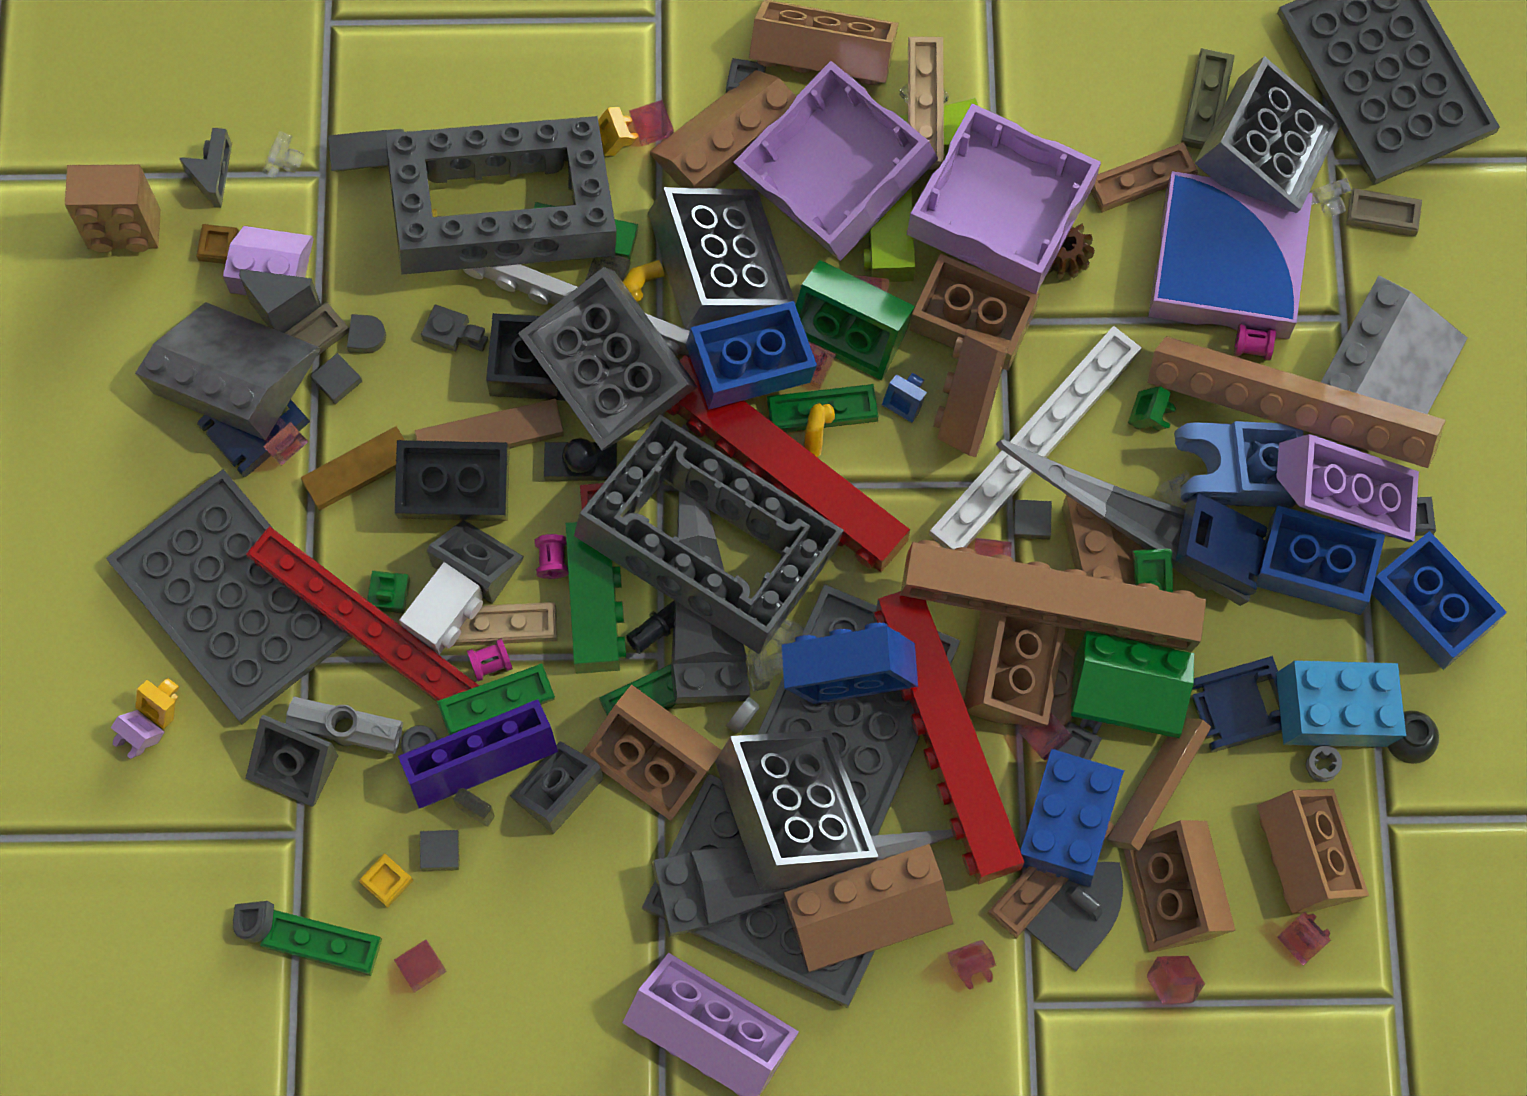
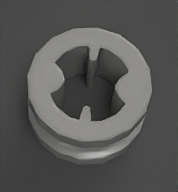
M1328 745L1315 748L1306 761V770L1309 776L1319 782H1328L1334 779L1342 767L1340 753ZM1319 756L1323 760L1330 758L1332 764L1329 768L1333 770L1329 772L1326 768L1317 769L1316 764L1319 760L1315 757Z

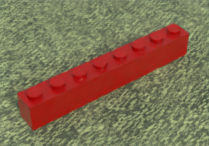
M684 355L680 363L698 387L666 412L673 416L676 414L680 415L687 421L686 425L694 434L699 437L705 435L712 440L717 451L730 459L731 457L735 458L744 468L843 529L844 531L838 546L843 547L846 545L855 552V558L868 569L874 567L879 572H882L908 542L910 529L744 400L708 410L691 359Z
M901 591L878 598L877 611L872 613L874 623H885L888 627L896 632H900L901 635L915 643L918 687L902 689L900 693L905 702L910 700L915 712L910 715L916 735H923L928 747L923 749L924 757L929 770L936 769L941 782L936 784L937 792L942 805L949 804L954 817L949 819V823L955 840L962 839L967 852L962 854V858L968 875H975L979 885L1020 871L1024 865V859L926 600L900 595Z

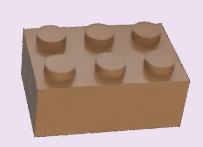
M140 164L67 165L65 207L88 249L97 252H110L112 249L144 252L148 248L159 247L161 209Z
M940 253L912 313L910 331L951 348L955 347L958 337H965L968 329L1010 340L1003 369L1009 371L1036 311L1039 294H1034L1002 278Z

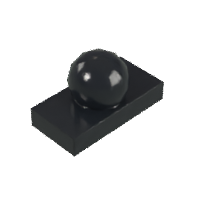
M583 438L572 439L570 442H545V481H606L617 467V442L605 450H601L596 442H590Z

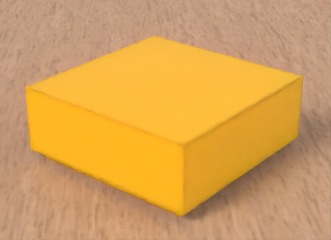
M384 853L364 874L359 883L388 908L409 886L413 878Z

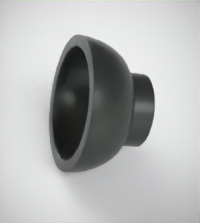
M1404 711L1406 736L1387 747L1393 756L1403 762L1411 764L1424 762L1437 750L1439 744L1438 728L1428 715L1419 711Z

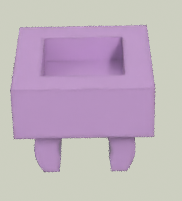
M138 710L117 716L111 726V729L118 733L113 739L115 747L124 745L126 741L132 745L131 751L127 755L130 759L141 755L145 748L158 744L165 733Z

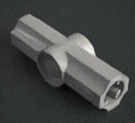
M293 697L286 714L287 725L313 736L334 740L342 746L356 745L395 754L402 737V721L355 711L348 705L333 706ZM345 718L353 720V725L348 731H335V727L340 720Z

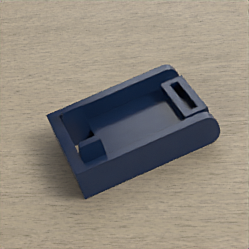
M290 399L287 404L289 410L279 417L266 440L206 415L198 420L197 425L203 431L208 430L206 435L234 467L246 458L237 469L243 477H246L303 429L310 420Z
M1197 492L1187 499L1176 562L1241 594L1253 595L1257 590L1256 581L1259 578L1265 544L1263 538L1266 536L1267 527ZM1209 520L1205 543L1202 546L1195 542L1199 525Z
M1273 656L1194 678L1192 690L1203 688L1204 691L1193 694L1192 699L1199 719H1203L1211 726L1206 738L1220 737L1219 740L1209 744L1211 752L1221 751L1282 733L1276 676L1278 669ZM1267 680L1270 682L1279 710L1272 711L1269 716L1257 683Z

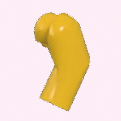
M660 260L632 268L623 280V284L636 302L643 298L641 288L645 282L665 276Z
M815 404L809 412L804 447L816 457L822 454L824 423H832L835 418L834 408L830 404Z

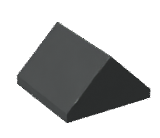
M240 269L239 277L251 305L266 325L272 329L285 333L321 306L312 278Z
M462 520L432 542L427 549L432 567L438 570L443 562L447 563L478 584L483 598L492 604L524 558L521 554L465 520Z
M262 715L259 720L245 779L313 807L334 767L338 754L332 743Z
M561 741L557 744L558 752L545 757L510 795L515 802L552 834L561 827L603 780L601 766L597 762Z

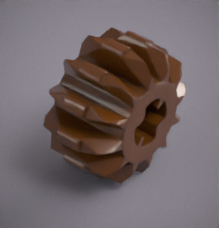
M1083 223L1070 229L1047 274L1055 270L1057 271V278L1061 280L1064 277V273L1067 272L1074 279L1078 276V269L1086 271L1089 268L1090 262L1088 259L1093 258L1095 249L1090 246L1093 241L1092 234H1083Z

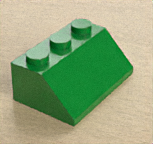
M821 260L817 262L802 283L795 305L810 346L881 381L907 332L915 308L914 305Z
M1086 630L1074 655L1071 716L1180 738L1194 684V653Z

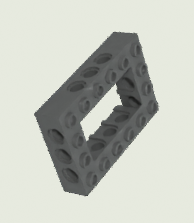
M597 116L386 133L387 162L401 275L615 256L616 225ZM564 161H568V188L573 191V205L440 217L432 216L428 180L434 183H447V180L475 177V180H482V177L510 174V177H517V174L533 172L553 174L562 170Z
M659 414L580 512L574 536L760 655L835 553L844 530ZM663 481L695 499L701 505L781 555L777 566L771 574L767 572L763 577L760 588L752 599L748 598L750 587L744 579L738 575L733 577L711 563V558L708 556L703 558L681 544V539L675 535L673 538L651 525L648 518L638 514Z

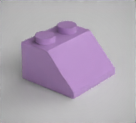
M243 226L230 243L223 278L229 292L247 295L239 277L240 269L305 277L313 244V236Z

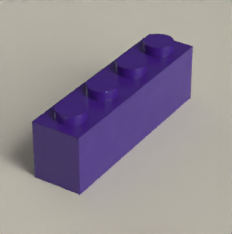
M537 699L398 756L418 808L421 809L558 752L551 725Z

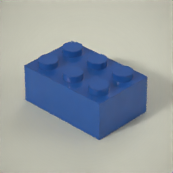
M794 301L691 327L686 342V347L708 410L811 383L817 367Z
M1277 505L1270 519L1265 538L1259 578L1256 581L1257 587L1361 615L1370 601L1385 534Z
M1430 531L1376 575L1371 593L1443 670L1494 628L1507 613Z
M870 623L864 626L865 630L854 632L849 629H836L829 632L830 636L820 638L813 635L798 636L795 638V642L782 644L784 688L813 704L918 687L915 643L901 635L900 632H896L888 627L885 623Z
M1051 749L1021 847V854L1024 859L1023 867L1037 868V871L1043 873L1047 871L1056 874V877L1063 876L1068 881L1090 887L1124 770Z

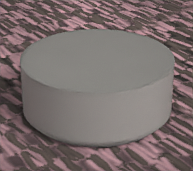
M748 697L726 726L734 733H740L759 710V704Z

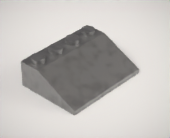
M1264 56L1238 78L1195 164L1223 187L1297 213L1301 210L1341 126V122Z
M664 187L648 211V215L685 330L794 301L796 305L757 190Z
M605 267L518 333L601 450L607 449L656 418L659 414L664 413L698 387L616 272Z
M1378 275L1321 383L1428 414L1467 337L1411 291Z
M205 302L152 345L135 374L153 394L266 440L320 352V348Z
M831 730L730 736L715 760V764L760 890L800 886L877 860V851Z

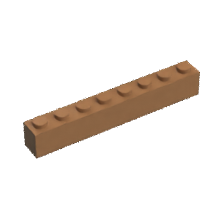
M1168 336L1163 339L1154 351L1147 383L1425 468H1429L1437 452L1446 421Z
M921 540L918 543L912 542L906 556L900 593L902 596L1081 631L1087 630L1192 652L1201 642L1206 599L1197 598L1190 591L1177 590L1172 593L1159 590L1158 586L1149 583H1140L1136 586L1123 583L1122 579L1114 576H1103L1100 579L1086 576L1084 571L1078 569L1060 571L1050 569L1048 564L1042 562L1024 564L1014 562L1013 558L1006 555L997 554L991 557L978 555L975 550L966 547H958L955 550L940 547L939 543L930 540Z

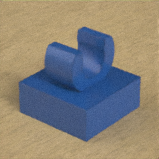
M911 373L907 380L896 374L889 383L882 405L912 423L918 416L927 394L926 391L920 388L925 380L914 373Z

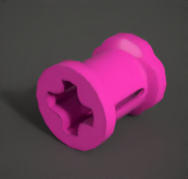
M1239 324L1235 339L1234 355L1241 356L1242 353L1263 356L1264 360L1270 361L1275 344V329H1269L1265 332L1246 329L1245 325Z
M546 534L534 539L535 547L539 548L540 566L536 569L537 577L558 579L569 574L568 566L565 565L564 546L567 545L566 536Z
M502 638L496 640L495 645L478 651L473 649L467 650L478 682L482 681L485 675L502 669L507 671L513 670ZM498 656V659L481 664L483 660Z

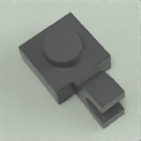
M436 304L421 333L423 341L455 352L459 343L483 352L488 342V337L484 336L485 329L476 325H468L469 318L467 315Z

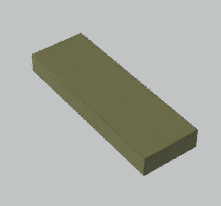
M1200 49L1181 143L1184 142L1187 147L1202 150L1225 105L1235 55Z

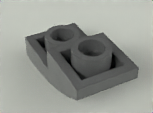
M378 130L328 136L331 171L339 172L363 168L376 169L388 167L386 133L404 132V130Z

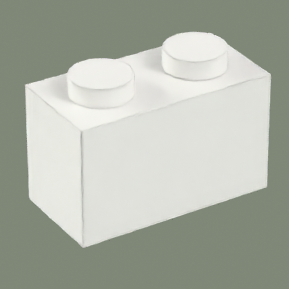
M443 562L399 621L404 629L440 655L445 647L449 649L455 644L461 634L459 628L466 619H473L483 605L481 588L478 584Z

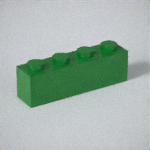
M577 522L566 523L573 656L576 674L620 671V659L627 658L625 636L618 637L617 623H624L623 601H616L615 588H622L620 566H613L611 559L576 538L574 533Z

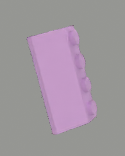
M1311 434L1279 443L1277 479L1299 507L1406 542L1415 541L1419 471Z
M670 953L666 955L638 989L622 1022L640 1036L646 1037L661 1046L671 1055L684 1060L700 1070L704 1075L715 1079L733 1090L739 1096L761 1095L799 1031Z

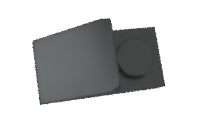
M212 128L210 140H206L204 143V159L180 157L179 159L185 173L214 207L220 208L222 207L232 148L228 132L222 128Z

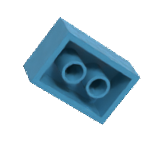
M1294 660L1276 672L1283 745L1387 747L1406 736L1398 663Z

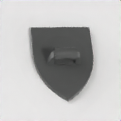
M1097 862L1090 887L1067 881L1026 927V930L1075 972L1104 940L1118 917L1123 897V878L1120 862Z

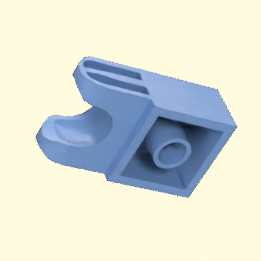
M1234 421L1232 424L1197 422L1181 426L1174 432L1177 449L1196 454L1202 458L1207 468V475L1193 476L1180 488L1182 501L1187 503L1188 498L1199 492L1223 505L1277 507L1278 505L1289 508L1294 507L1297 503L1277 479L1278 451L1280 442L1304 436L1303 430L1281 423Z

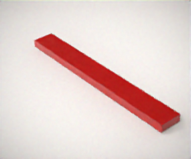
M270 526L246 553L248 559L436 702L479 686Z

